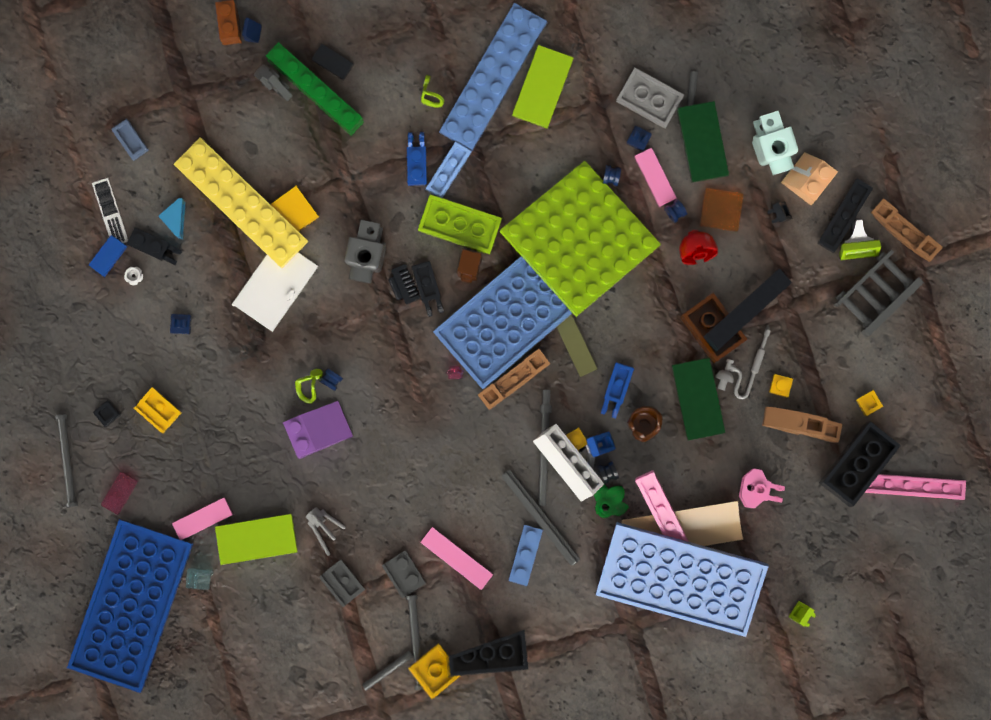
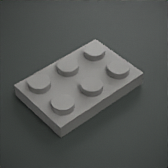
M634 68L616 102L666 129L684 94Z

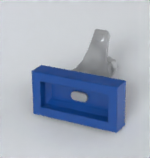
M606 432L586 439V448L579 453L584 459L587 458V463L593 469L596 456L616 450L610 432Z

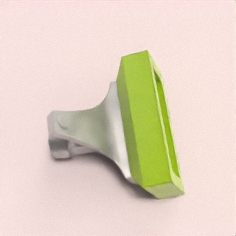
M862 219L851 224L853 234L850 239L842 244L839 253L840 260L879 256L881 250L880 240H874L866 235Z

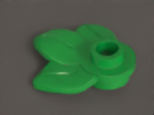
M604 484L594 494L597 502L595 511L598 516L602 518H608L611 515L621 516L628 510L629 506L622 502L625 495L622 486H614L608 489ZM602 505H606L608 510H603Z

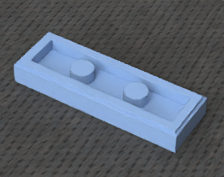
M455 141L425 189L433 195L443 198L472 151Z

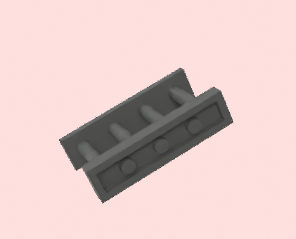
M893 250L887 253L883 251L876 258L878 262L847 292L843 290L836 297L838 301L834 306L838 307L843 303L863 323L864 329L861 333L865 337L870 336L924 283L919 277L914 280L912 278L909 279L889 259L894 253ZM882 264L904 284L903 287L905 289L901 293L895 292L876 272ZM869 276L890 297L892 302L887 307L882 305L862 285ZM855 290L877 310L876 313L878 315L874 319L868 318L848 298Z

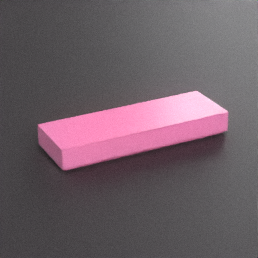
M650 148L635 155L634 158L658 206L662 207L676 200L677 198L653 149Z
M222 498L172 523L179 539L184 540L232 516L233 513L226 498Z

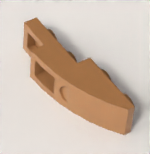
M774 407L765 408L762 426L796 435L802 434L833 443H839L842 429L841 423L830 421L828 418Z

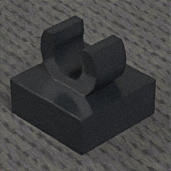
M785 201L772 205L774 209H770L767 212L768 214L776 213L777 215L776 219L771 221L772 223L787 222L793 219Z

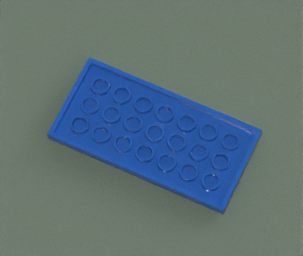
M119 519L67 668L141 693L193 544Z

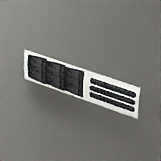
M108 178L92 183L109 237L113 235L122 243L128 242Z

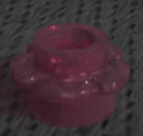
M451 366L446 371V374H448V379H461L465 371L460 366Z

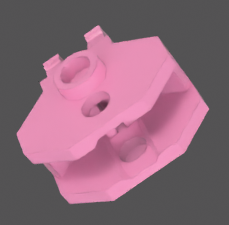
M751 469L742 477L739 498L744 507L756 508L760 503L768 500L782 503L783 498L769 496L770 488L784 491L785 487L771 484V482L767 481L762 470ZM748 485L751 486V490H750V491L747 489V486H748Z

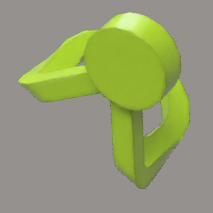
M426 75L421 102L431 107L440 108L444 105V99L437 93L426 91L431 77ZM425 94L438 98L440 102L435 103L424 99Z
M313 369L309 376L295 381L297 395L303 402L311 404L316 400L315 383L316 379L323 377L322 370ZM312 379V398L309 399L303 395L301 383Z

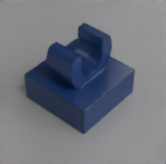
M635 126L626 144L643 152L652 134Z
M171 314L170 333L190 334L191 315Z

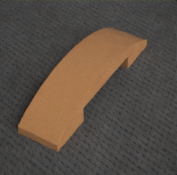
M884 198L871 212L886 230L925 260L931 262L943 248L929 235H924L901 216L898 210Z
M538 349L495 383H492L480 392L478 396L490 410L550 365V362L541 350Z

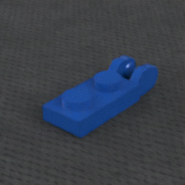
M408 132V186L427 185L424 132L419 134L420 147H413V134Z
M618 362L615 363L600 414L605 415L608 403L612 401L616 403L612 412V418L616 419L633 374V367Z

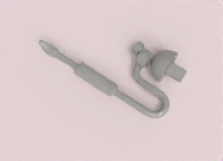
M769 325L766 326L761 347L757 350L746 393L743 396L738 394L742 372L735 365H732L734 361L730 359L726 360L725 370L719 371L715 378L720 379L717 389L725 391L727 382L733 383L734 381L731 372H737L738 379L734 388V394L738 399L748 397L765 353L764 347L771 332Z

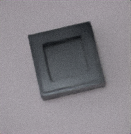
M109 400L93 412L104 427L109 426L121 416Z

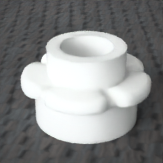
M129 267L124 275L125 281L129 282L130 285H137L138 282L143 280L142 270L138 267Z

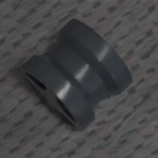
M613 461L608 462L606 466H598L604 484L609 483L611 479H619Z

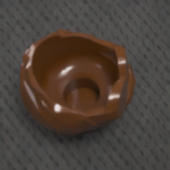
M641 406L631 414L627 425L635 439L646 442L659 433L663 424V417L656 408Z

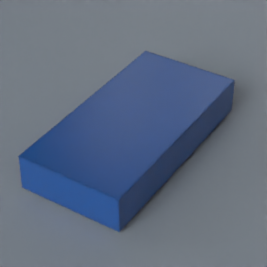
M111 235L89 263V266L105 277L128 246Z

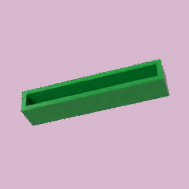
M279 42L266 55L271 65L349 135L352 136L364 123L363 118Z

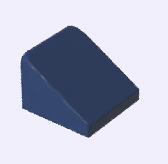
M246 18L242 32L244 40L258 43L262 25L250 18Z

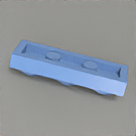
M524 525L509 581L525 586L528 585L543 530Z

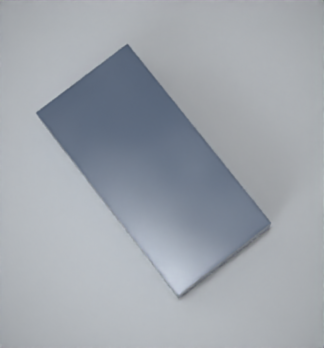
M125 119L111 129L133 161L149 151L128 119Z

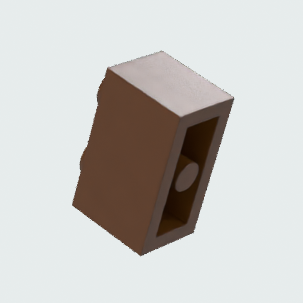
M462 250L457 270L461 281L467 283L477 281L482 254Z

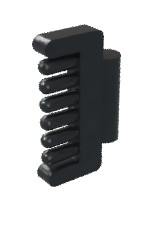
M404 264L391 270L393 277L388 279L396 300L403 299L405 304L408 305L419 300L420 295H417L416 287H412L414 286L413 279L409 278L410 274H406L409 270L406 269L407 265Z

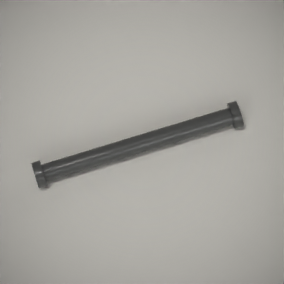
M67 414L56 415L55 420H58L68 501L66 507L78 506V502L75 501L65 421Z
M417 595L406 596V600H408L413 657L414 662L421 658L416 599L418 597ZM416 680L415 690H422V686Z

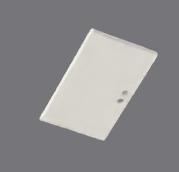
M297 253L281 268L266 255L232 305L273 332L318 266L300 253Z

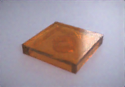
M706 188L700 226L738 232L744 194Z

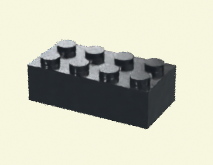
M871 421L867 422L823 476L819 484L848 507H854L901 445Z

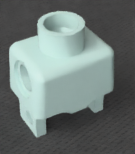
M779 111L760 116L759 120L753 121L757 135L753 136L752 144L759 164L761 166L769 164L772 175L794 169L791 156L798 152V146L792 127L784 129ZM772 145L777 148V154L773 152Z

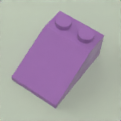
M339 401L283 422L299 459L353 437Z

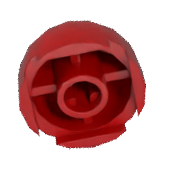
M692 230L680 243V257L683 264L695 265L697 264L695 260L704 259V262H707L718 255V246L715 239L709 233Z

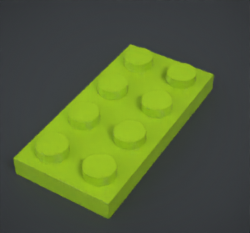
M430 194L418 231L490 255L502 218Z

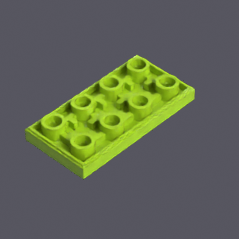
M538 45L512 116L548 129L574 57Z
M292 514L215 527L220 565L298 552Z

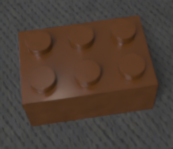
M714 293L680 317L713 364L748 340L740 330L718 351H715L703 338L729 314Z

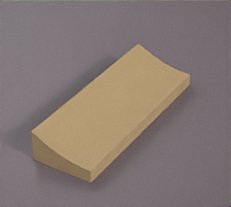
M738 501L674 511L691 543L707 546L743 540ZM653 515L622 520V524L662 534Z

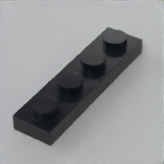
M858 178L854 181L817 244L832 253L836 251L873 187Z

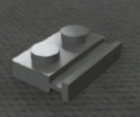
M406 550L382 565L402 598L426 584Z
M342 559L319 576L342 607L346 606L365 590Z

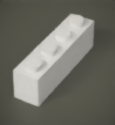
M557 424L543 431L533 441L580 501L594 495L604 485L603 481Z

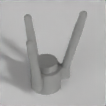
M316 507L307 514L306 518L309 520L307 524L312 528L327 556H330V552L317 528L320 526L332 540H335V536L324 524L325 518L342 529L346 527L327 514L324 509L320 511Z

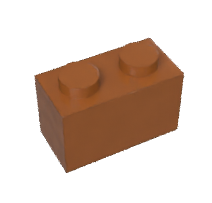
M235 1L215 2L219 37L222 44L242 43L238 8Z

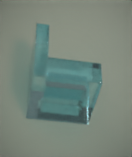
M188 568L186 588L209 590L211 574H213L214 570Z

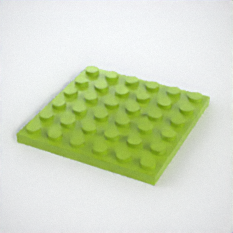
M586 161L577 166L500 230V233L576 317L661 245L609 186L603 183V180Z

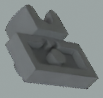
M264 64L256 70L254 76L261 81L264 87L268 90L273 88L286 101L292 97L288 91L289 86L284 81H279L278 78L280 76L274 70H270Z

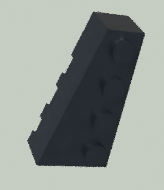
M525 630L446 657L448 677L527 670Z

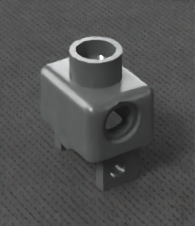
M361 220L357 238L349 237L345 255V263L351 267L348 279L371 284L373 272L379 273L382 270L386 242L380 244L383 232L380 224ZM366 253H371L370 261L362 263V256Z

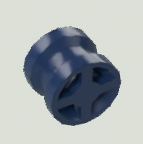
M606 165L603 183H612L614 186H618L621 167L611 168L610 165Z
M678 199L671 206L667 205L664 207L665 212L673 223H676L680 217L688 215L685 207Z
M327 368L325 376L319 382L336 391L338 382H341L343 378Z

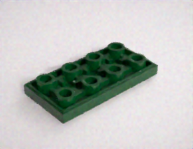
M715 101L677 108L691 183L729 176Z
M710 358L672 365L687 441L726 433Z

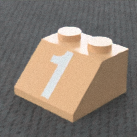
M804 152L794 165V169L790 170L781 183L812 205L838 171L825 161Z

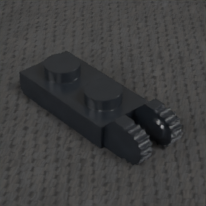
M134 228L127 242L128 246L173 265H176L177 261L165 256L167 250L177 255L182 253V250L170 245V243L138 228Z
M430 261L411 266L428 317L432 316L433 313L428 301L435 299L438 311L443 313L440 301L441 296Z

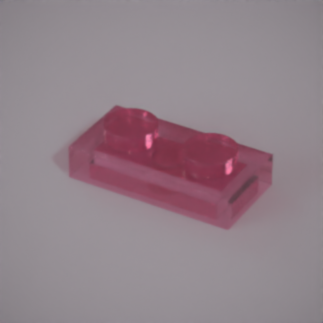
M120 472L101 506L119 515L138 481Z

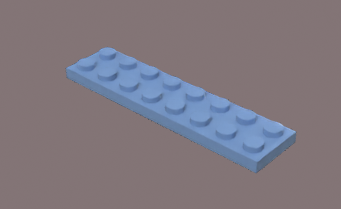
M516 3L513 4L439 132L442 135L457 141L473 151L547 24L546 20Z

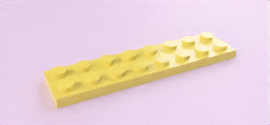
M201 138L174 163L199 190L281 268L308 243V240Z

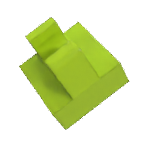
M798 601L788 617L804 627H809L808 620L811 616L815 618L816 614L814 613L815 610Z

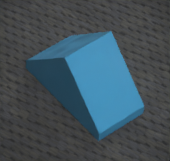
M178 198L158 216L179 239H183L186 202L182 198Z

